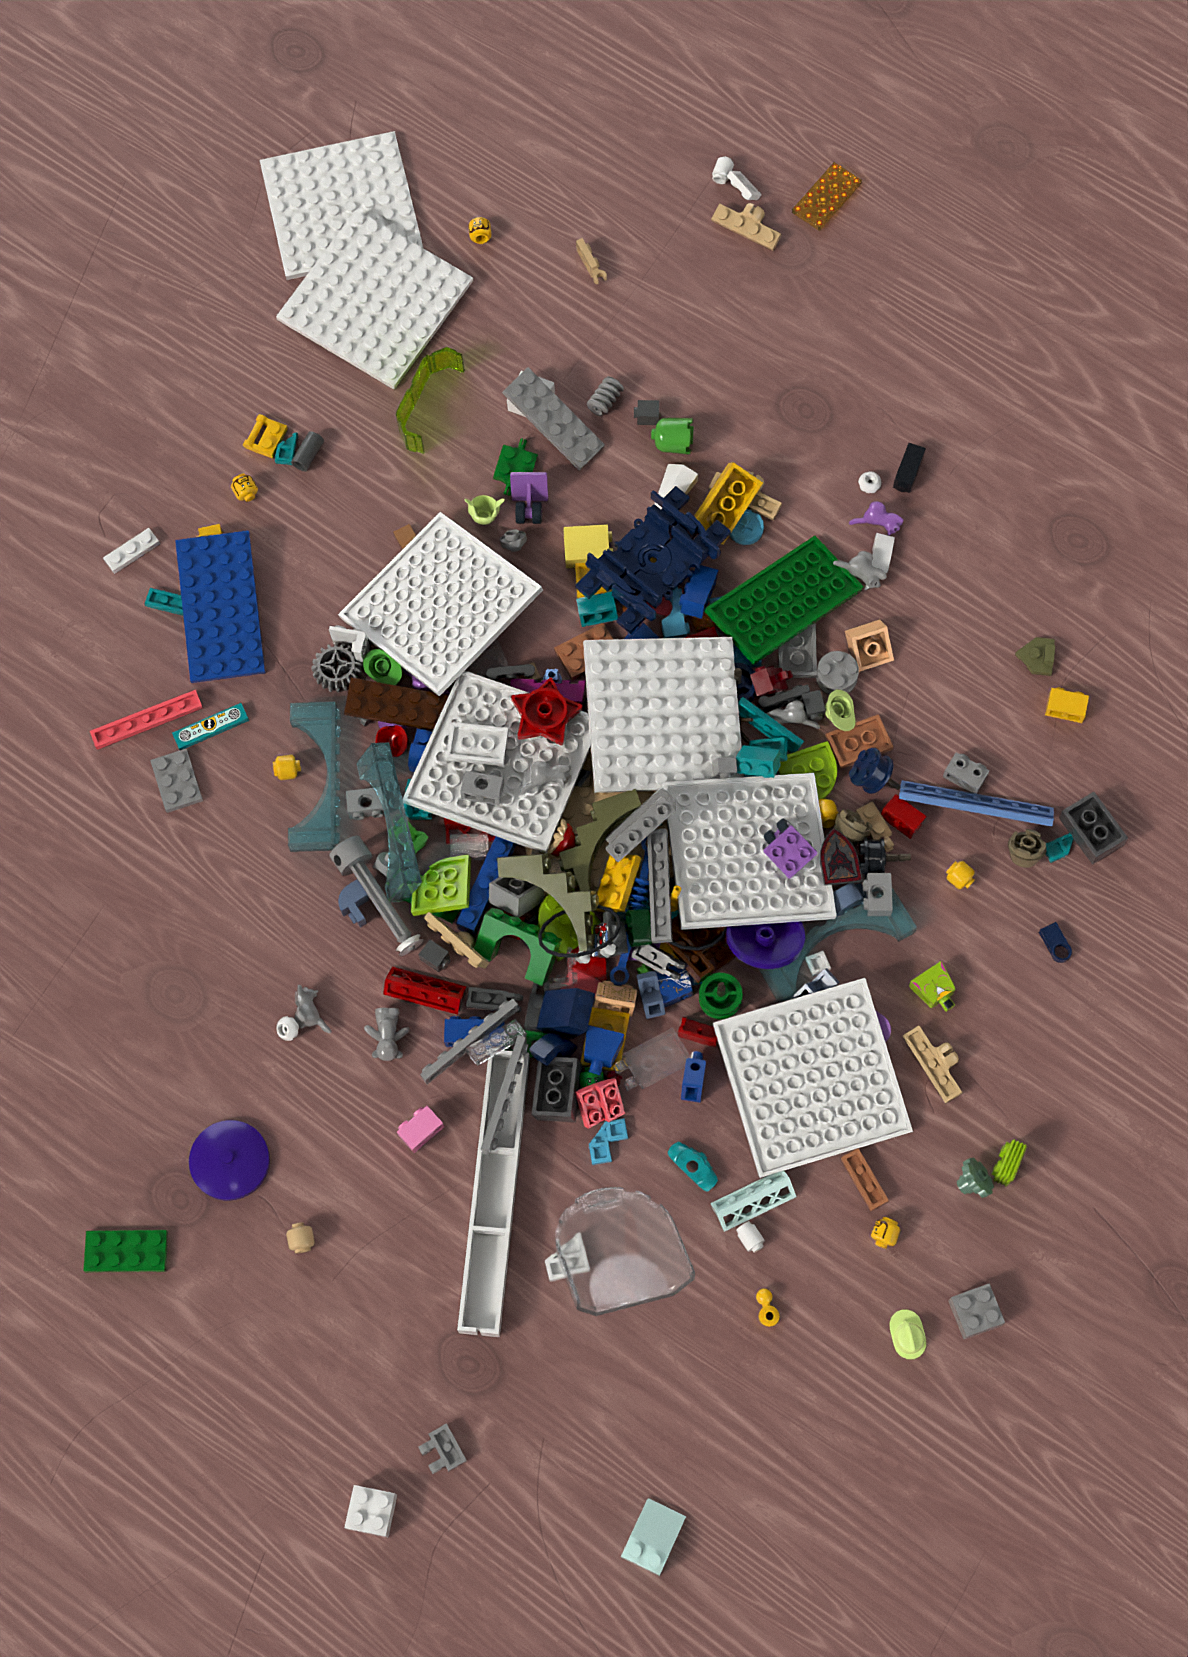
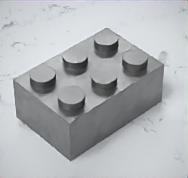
M1095 792L1064 809L1059 817L1092 865L1124 846L1128 839Z
M555 1057L548 1066L538 1061L532 1115L537 1120L576 1123L578 1102L575 1092L579 1090V1075L582 1072L583 1066L578 1058Z

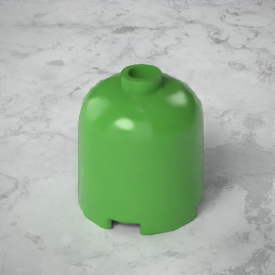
M693 418L660 419L656 424V428L652 429L651 440H655L657 449L666 453L691 455L692 450L689 447L690 444H693L694 426H690V424L693 423Z

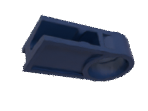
M1057 922L1040 929L1038 933L1054 961L1058 963L1068 961L1072 954V949ZM1059 946L1068 950V957H1057L1054 952L1055 948Z

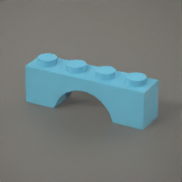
M677 587L675 590H672L673 598L669 600L673 607L672 611L661 622L663 638H684L690 633L689 624L684 621L686 614L680 613L681 605H679L682 589Z

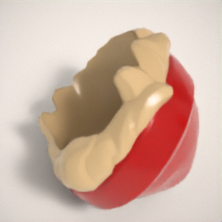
M562 818L547 851L548 854L556 857L560 855V852L574 848L576 845L573 827Z

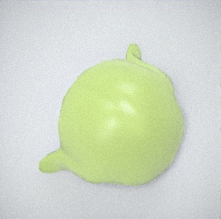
M487 495L477 496L471 501L466 498L464 499L468 503V513L476 523L482 525L490 524L495 520L500 511L501 504L505 501V499L496 501Z

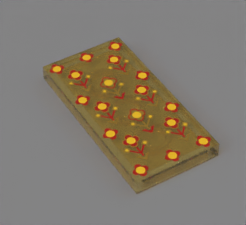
M833 162L794 206L792 213L820 231L862 184V180Z

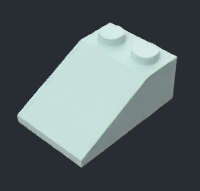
M648 1498L621 1558L660 1576L686 1516Z

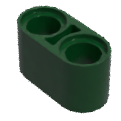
M648 908L627 910L626 923L630 946L651 945V918Z

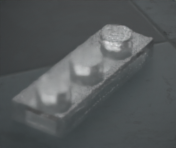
M514 1019L466 1047V1053L478 1066L515 1044L518 1035L527 1037V1033L517 1020Z

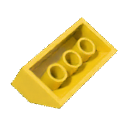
M734 462L728 463L694 517L702 524L705 530L718 520L732 532L763 482Z

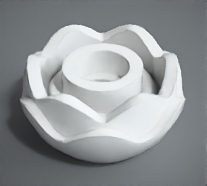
M871 471L863 473L858 481L860 489L866 493H875L881 487L880 476Z
M285 1016L277 1023V1034L283 1040L291 1041L297 1037L299 1025L294 1018Z

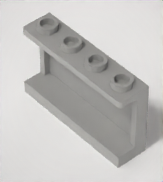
M663 786L605 838L609 843L605 849L617 862L623 859L676 811L675 799Z

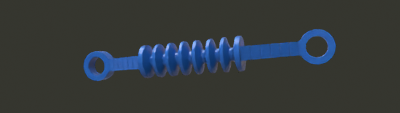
M647 837L641 841V847L645 853L640 876L635 878L634 881L638 886L632 887L636 894H630L634 901L627 903L632 906V909L646 908L647 906L642 904V901H648V898L643 894L650 893L645 888V886H649V881H647L649 874L648 848L645 844ZM626 932L628 953L620 955L618 966L611 970L609 976L611 982L617 986L624 985L629 979V972L626 969L631 949L628 941V932ZM618 970L623 971L625 974V978L621 982L614 979V973Z

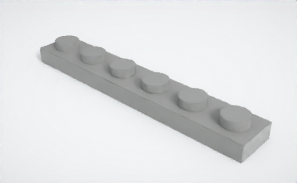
M666 828L655 829L647 836L652 943L672 942L668 832Z
M511 999L510 1001L506 1000L503 1002L496 1013H490L484 1018V1022L480 1026L476 1025L468 1032L469 1035L464 1039H458L453 1044V1048L448 1052H442L437 1057L438 1060L435 1063L426 1065L420 1074L422 1080L428 1085L517 1012L519 1007L515 1000Z
M520 1035L517 1037L481 1146V1151L484 1154L490 1155L491 1150H495L498 1139L495 1137L497 1131L502 1130L504 1124L502 1116L504 1112L508 1111L510 1106L509 1094L514 1093L517 1083L514 1079L516 1074L521 1072L523 1063L520 1061L522 1055L526 1056L529 1044H526V1037Z

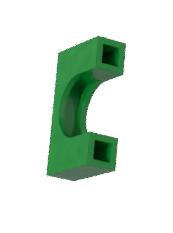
M492 908L485 914L474 949L488 962H491L497 956L503 936H517L526 942L531 953L525 979L543 986L550 978L556 959L555 955L547 953L539 945L538 933L541 929L538 926L527 924L518 917L509 916L500 909ZM544 931L542 934L543 944L549 950L558 952L562 939L552 932Z

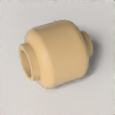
M304 1222L293 1224L292 1229L286 1233L289 1249L295 1251V1254L311 1251V1247L315 1244L312 1227L304 1226Z

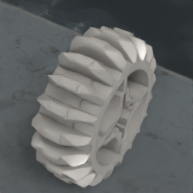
M336 642L334 647L328 644V649L326 650L321 647V654L316 653L317 659L312 661L314 664L311 667L314 672L313 677L317 679V684H322L323 689L328 687L330 692L334 688H336L338 693L340 688L346 691V686L350 684V679H358L357 676H361L362 672L360 669L363 668L362 663L356 662L354 652L351 650L352 647L348 646L346 648L344 643L340 647H338ZM340 657L347 658L351 662L341 660ZM323 673L332 674L334 678L327 677Z

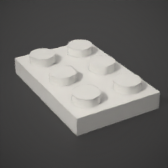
M451 722L446 760L504 766L509 730L504 727Z

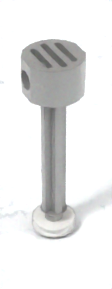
M357 835L352 836L334 847L329 854L330 858L342 876L355 874L397 938V942L401 943L396 951H400L399 956L409 954L418 948L424 940L419 939L420 934L411 937L412 932L408 930L367 868L366 864L373 856L361 837Z

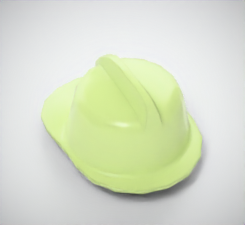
M834 690L830 693L825 704V714L838 729L850 731L855 726L853 700L847 692Z
M897 1311L891 1317L889 1323L895 1350L903 1358H918L926 1348V1337L922 1322L913 1311Z

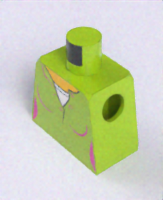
M942 961L911 980L909 984L910 989L930 1008L940 1003L947 1012L955 1006L950 996L954 994L956 989Z

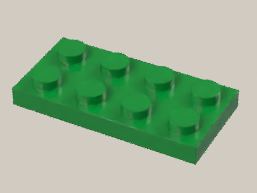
M86 1231L83 1271L85 1273L166 1272L168 1231Z

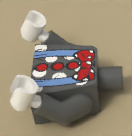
M608 911L603 912V923L596 924L593 927L595 938L593 949L604 944L616 931L617 922H615V917ZM621 922V929L617 937L605 948L589 955L575 957V960L586 964L590 961V956L611 958L628 953L625 924Z

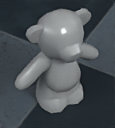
M377 1008L375 1009V1018L378 1031L369 1025L364 1027L366 1033L379 1041L376 1050L372 1053L373 1058H379L383 1061L402 1058L403 1054L398 1050L396 1041L408 1034L410 1028L404 1027L395 1032L400 1009Z

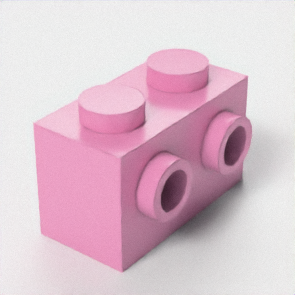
M428 1106L419 1108L409 1122L406 1120L398 1127V1136L413 1153L417 1152L444 1128L442 1121Z

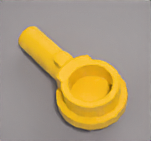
M677 885L673 888L672 893H670L671 912L678 910V897L681 887Z

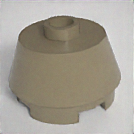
M842 809L837 814L834 829L845 835L853 845H857L864 840V837L870 835L869 832L872 829V825L869 822L864 824V821L859 818V814L849 809Z
M1026 829L1025 832H1014L1008 841L1012 862L1024 868L1035 866L1046 854V842L1044 843L1041 839V834L1030 829Z

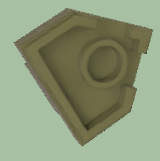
M1036 637L1019 649L1015 655L1028 667L1027 669L1032 674L1051 676L1055 655V639Z

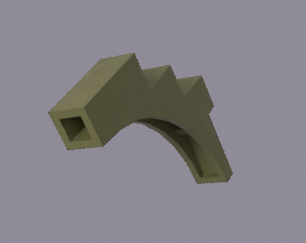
M636 788L632 791H626L592 803L594 810L590 812L594 822L577 827V835H575L577 847L560 852L561 859L558 862L561 871L572 872L575 886L579 885L580 891L591 890L593 862L605 838L641 806Z
M548 854L503 856L497 858L499 877L527 881L550 894L563 907L571 920L577 935L579 951L593 949L595 938L591 932L593 916L590 914V911L597 910L599 905V897L596 894V890L573 891L575 879L572 876V872L549 873L551 860L548 858Z

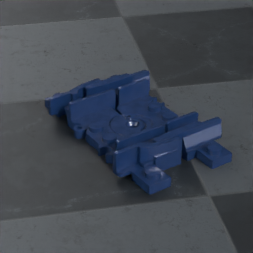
M677 486L664 498L654 490L651 492L650 498L662 509L655 504L651 507L649 506L644 522L642 519H635V529H631L620 541L614 542V546L617 548L616 551L604 550L603 555L599 559L589 552L585 564L590 571L575 585V588L588 599L601 587L607 592L612 589V596L628 608L617 618V623L630 634L645 618L649 621L656 619V611L647 602L656 609L662 603L663 597L665 600H671L673 598L672 590H675L687 577L693 576V572L689 569L695 567L699 570L700 564L708 556L712 559H717L721 555V550L718 546L731 534V530L718 520L705 530L702 524L690 512L686 514L681 513L679 510L689 501V496ZM656 558L657 561L652 563L650 559Z

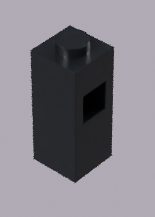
M908 443L894 479L893 488L900 492H911L926 448Z

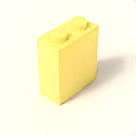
M608 525L564 527L566 568H575V563H586L589 552L599 559L603 555L604 550L607 551L609 549L613 551V548H609V542H612V531H608Z

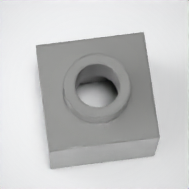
M736 757L716 758L712 761L713 776H720V779L731 778L732 775L737 773Z

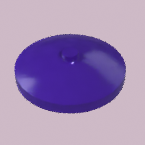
M801 921L727 926L726 939L733 954L744 963L761 969H776L792 963L799 957L804 947L805 929Z
M236 1120L221 1121L207 1127L194 1141L189 1155V1169L196 1185L210 1197L224 1201L238 1200L253 1193L264 1181L270 1164L269 1149L261 1134L249 1124Z

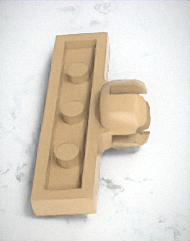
M748 203L743 212L738 213L722 204L718 205L711 218L713 222L774 251L782 235L761 224L765 216V212L761 207L757 206L755 208V204Z
M716 472L709 485V490L713 488L721 473ZM757 474L756 478L763 482L747 508L774 521L782 503L761 493L764 479Z
M430 912L427 913L424 917L429 922L427 926L435 932L439 931L442 934L441 938L448 944L451 943L454 952L462 956L466 955L469 958L468 962L475 968L479 966L485 969L488 966L489 962L474 949L476 942L470 933L465 931L456 933L439 917Z
M920 1026L904 1034L903 1038L945 1104L961 1095L962 1091L949 1072V1069L959 1061L956 1052H952L953 1047L947 1042L938 1047L932 1046Z

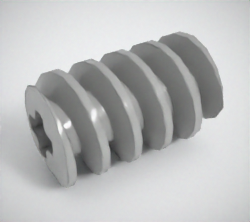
M607 376L598 386V389L595 390L591 399L587 401V407L598 416H602V412L608 413V408L613 406L611 402H616L615 397L620 396V392L624 391V387L618 380Z

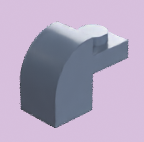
M357 879L341 891L338 903L343 917L348 914L352 923H357L360 928L367 924L358 907L369 901V897Z
M849 883L833 892L837 917L845 915L854 906L863 904V899L867 898V892L863 891L861 883Z
M826 968L812 982L806 983L792 997L795 999L837 986L840 982Z
M656 971L636 975L646 1019L666 1015Z

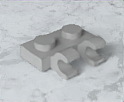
M447 1423L429 1433L428 1435L431 1440L419 1446L422 1455L436 1448L441 1457L439 1460L428 1465L432 1474L440 1471L445 1466L449 1472L467 1461Z

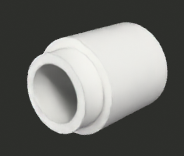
M729 157L718 158L712 173L714 182L725 184L729 180L727 175L734 167V163Z
M750 1221L737 1228V1236L748 1252L753 1251L755 1253L764 1247L762 1244L765 1241Z

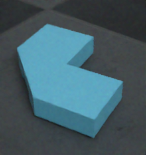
M625 1118L604 1122L596 1136L591 1140L589 1150L592 1165L612 1162L609 1142L628 1139Z

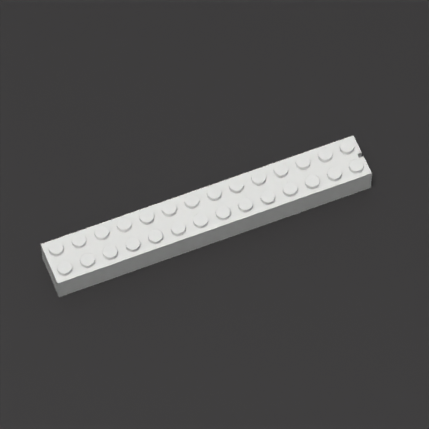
M489 1049L457 1329L460 1334L478 1335V1331H480L482 1336L500 1337L529 1073V1053L526 1056L522 1055L520 1061L523 1063L520 1074L515 1076L516 1087L514 1093H510L508 1098L510 1106L508 1111L503 1113L502 1119L504 1124L502 1130L497 1131L495 1137L498 1139L497 1146L488 1155L482 1153L481 1146L513 1052Z

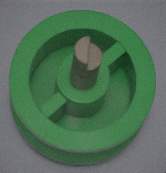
M714 973L708 976L702 982L699 990L701 1009L706 1015L714 1019L723 1020L732 1017L740 1009L743 996L742 987L735 977L727 973Z

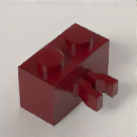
M774 665L759 667L755 669V673L750 674L757 696L774 695L777 692L787 690L789 688L786 680L793 678L791 670L782 671V668H774Z

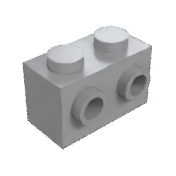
M956 752L945 769L943 778L970 793L978 794L990 770L981 763L971 761L967 755Z

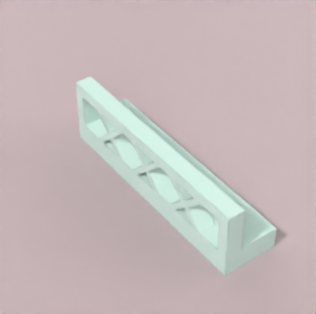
M781 1171L755 1181L710 1204L725 1232L797 1196L790 1178L785 1171ZM788 1187L790 1193L784 1196L778 1195L780 1189ZM766 1196L771 1197L769 1203L765 1205L760 1204L762 1198ZM745 1206H753L751 1212L747 1214L742 1213ZM728 1214H734L733 1220L725 1224L723 1217Z

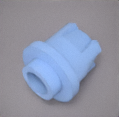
M556 668L545 671L543 680H548L552 677L555 683L562 682V677Z

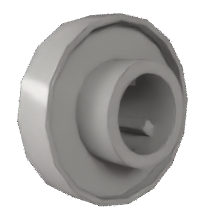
M513 529L507 531L499 540L502 548L516 552L526 543L527 537L525 532Z

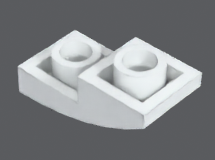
M876 533L872 548V566L882 569L887 573L895 537Z

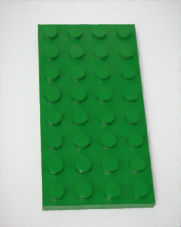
M814 535L706 607L704 612L727 637H732L735 646L754 665L860 593L864 586L848 569L833 564L838 559Z

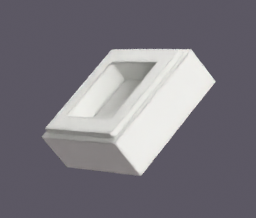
M824 950L805 957L812 977L820 974L826 968L831 970Z

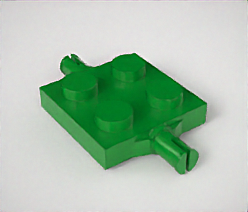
M523 438L520 439L518 448L507 445L502 446L493 479L506 484L503 492L505 495L508 492V496H511V472L534 471L538 454L525 450L526 439H524V442Z

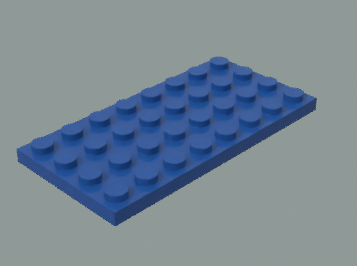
M249 530L175 540L190 682L197 683L265 674Z

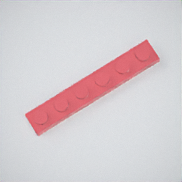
M193 690L90 731V734L98 750L203 709L197 691Z

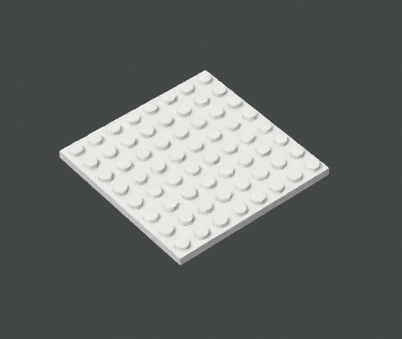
M395 131L260 160L286 280L307 276L356 209L423 248Z
M356 209L277 314L276 318L278 321L395 390L473 282V277Z
M440 512L338 615L353 629H360L366 632L367 638L371 643L386 652L405 670L440 696L522 613L543 589L538 583Z
M732 637L584 640L583 648L594 793L632 791L635 788L637 792L657 791L662 787L663 782L720 779V776H713L712 761L716 758L736 757L742 748L736 680L734 679L735 663ZM735 773L731 778L744 777V774Z
M464 671L453 685L402 802L546 854L591 748L589 714L581 711L566 724L564 744L562 746L543 736L518 740L521 716L514 706L511 696L528 692ZM451 722L508 728L504 766L446 760ZM545 761L551 767L555 765L571 766V770L568 772L571 778L564 788L558 782L553 781L538 785L524 795L520 794L523 787L531 783V767L535 762ZM477 770L482 774L489 775L494 773L503 777L504 787L500 805L461 799L460 790L465 771ZM481 784L478 786V788L484 789L487 787V785Z
M814 773L775 775L774 778L756 776L663 782V788L676 802V811L667 818L675 886L681 887L678 897L681 930L828 920L837 917L832 885L824 886L820 866V850L825 838ZM782 818L789 821L817 851V855L791 878H788L763 852L769 845L764 839V834L768 830L776 832L778 830L776 824Z
M865 978L712 1023L759 1178L913 1132Z

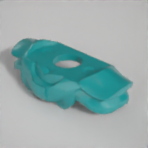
M676 1142L669 1148L668 1155L672 1161L700 1188L707 1192L716 1185L718 1181L717 1175L712 1170L713 1167L703 1152L700 1153L681 1142ZM689 1161H696L698 1163V1170L696 1172H689L687 1170Z

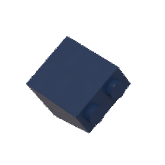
M579 988L545 991L536 1029L557 1033L570 1039L585 1033L588 1028L595 993Z

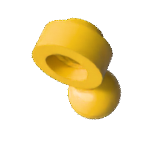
M765 1288L760 1289L756 1294V1299L763 1308L759 1311L758 1318L762 1325L771 1327L777 1324L780 1315L778 1310L770 1305L772 1301L771 1291ZM771 1312L773 1314V1318L771 1320H767L766 1313Z

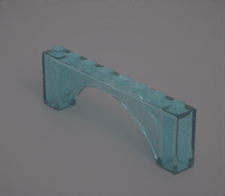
M335 702L290 703V723L292 728H299L314 740L321 749L327 766L325 788L317 805L300 823L293 828H288V847L290 852L332 851L336 844L340 843V835L336 831L337 826H340V816L337 814V808H340V797H337V790H340V779H337V772H340V761H337V755H340V743H337V737H340L341 731L340 726H337V719H341L340 708H337Z
M389 742L371 743L356 764L360 780L369 782L376 791L386 819L389 862L387 879L384 886L387 898L390 902H402L409 899L422 884L390 744Z
M892 888L893 911L891 916H867V910H864L862 901L857 908L851 907L843 912L844 915L827 920V924L821 927L819 925L813 927L809 931L810 933L805 935L801 954L792 963L776 969L758 968L778 1003L794 999L792 996L798 991L796 989L798 972L805 957L813 947L826 937L844 930L868 929L893 936L899 942L914 934L917 926L894 889ZM879 892L876 898L882 897V894Z

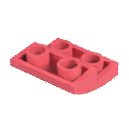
M615 1078L591 1084L575 1092L584 1127L588 1129L604 1120L611 1122L625 1114Z

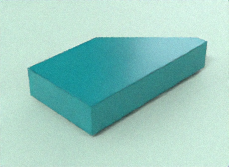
M1070 833L1046 843V855L1050 863L1069 855L1073 842V837Z

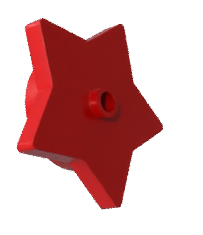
M552 677L531 693L511 696V700L521 716L518 740L543 736L562 746L564 744L566 724L583 710L581 704L563 697Z

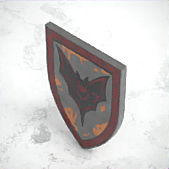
M833 828L826 836L820 850V866L824 886L862 882L859 859L854 846L845 835Z

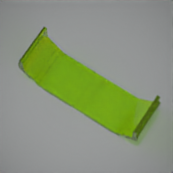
M445 347L423 357L412 379V385L410 389H407L396 411L399 432L407 450L417 451L422 454L425 452L422 436L407 431L405 425L430 375L447 368L463 373L465 371L463 356L454 349Z

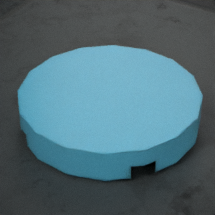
M746 509L729 535L731 539L742 545H751L757 542L762 537L764 531V522L758 513L752 512V510Z

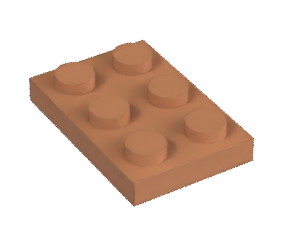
M604 623L554 647L555 653L571 680L585 674L584 640H613Z
M879 714L856 722L854 728L850 731L837 729L826 733L827 741L840 769L853 765L862 750L876 748L881 754L893 750L892 742Z

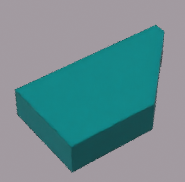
M297 432L293 433L286 441H282L277 445L276 464L292 465L291 461L295 456L298 442Z

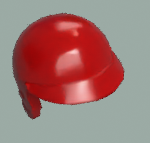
M401 726L382 727L376 735V748L381 755L398 757L407 750L408 736Z

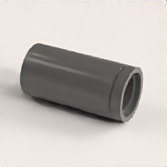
M309 431L293 457L292 465L306 472L324 443V439L319 434Z

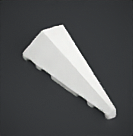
M668 464L658 494L664 498L677 486L687 495L697 483L698 474L685 465Z

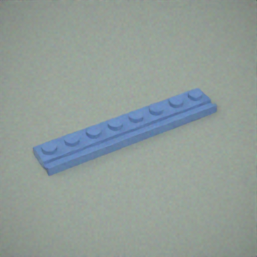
M901 781L899 799L1053 826V807Z

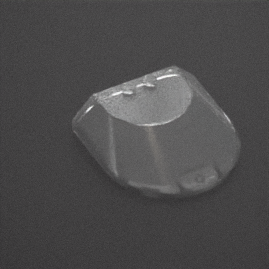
M622 1187L593 1190L578 1197L569 1209H565L559 1219L555 1238L556 1251L576 1309L599 1316L672 1297L695 1279V1270L672 1216L662 1204H656L651 1200V1196L637 1190L635 1193L624 1191Z

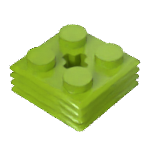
M1013 1139L1010 1143L1006 1142L1002 1146L999 1153L1001 1161L998 1160L991 1173L994 1176V1182L997 1181L998 1184L1001 1183L1005 1187L1009 1186L1014 1180L1025 1154L1026 1144L1023 1145V1142L1019 1143V1141Z

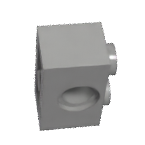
M477 770L465 771L460 790L461 799L499 806L504 787L503 777L494 773L489 775L482 774ZM481 784L487 785L484 789L478 788Z
M384 787L346 791L347 811L350 819L362 820L364 817L369 816L380 818L388 814ZM365 802L372 803L369 807L362 806Z
M868 873L866 880H863V891L867 892V898L863 899V908L867 910V916H891L893 911L891 873ZM880 892L882 897L876 898L872 893Z

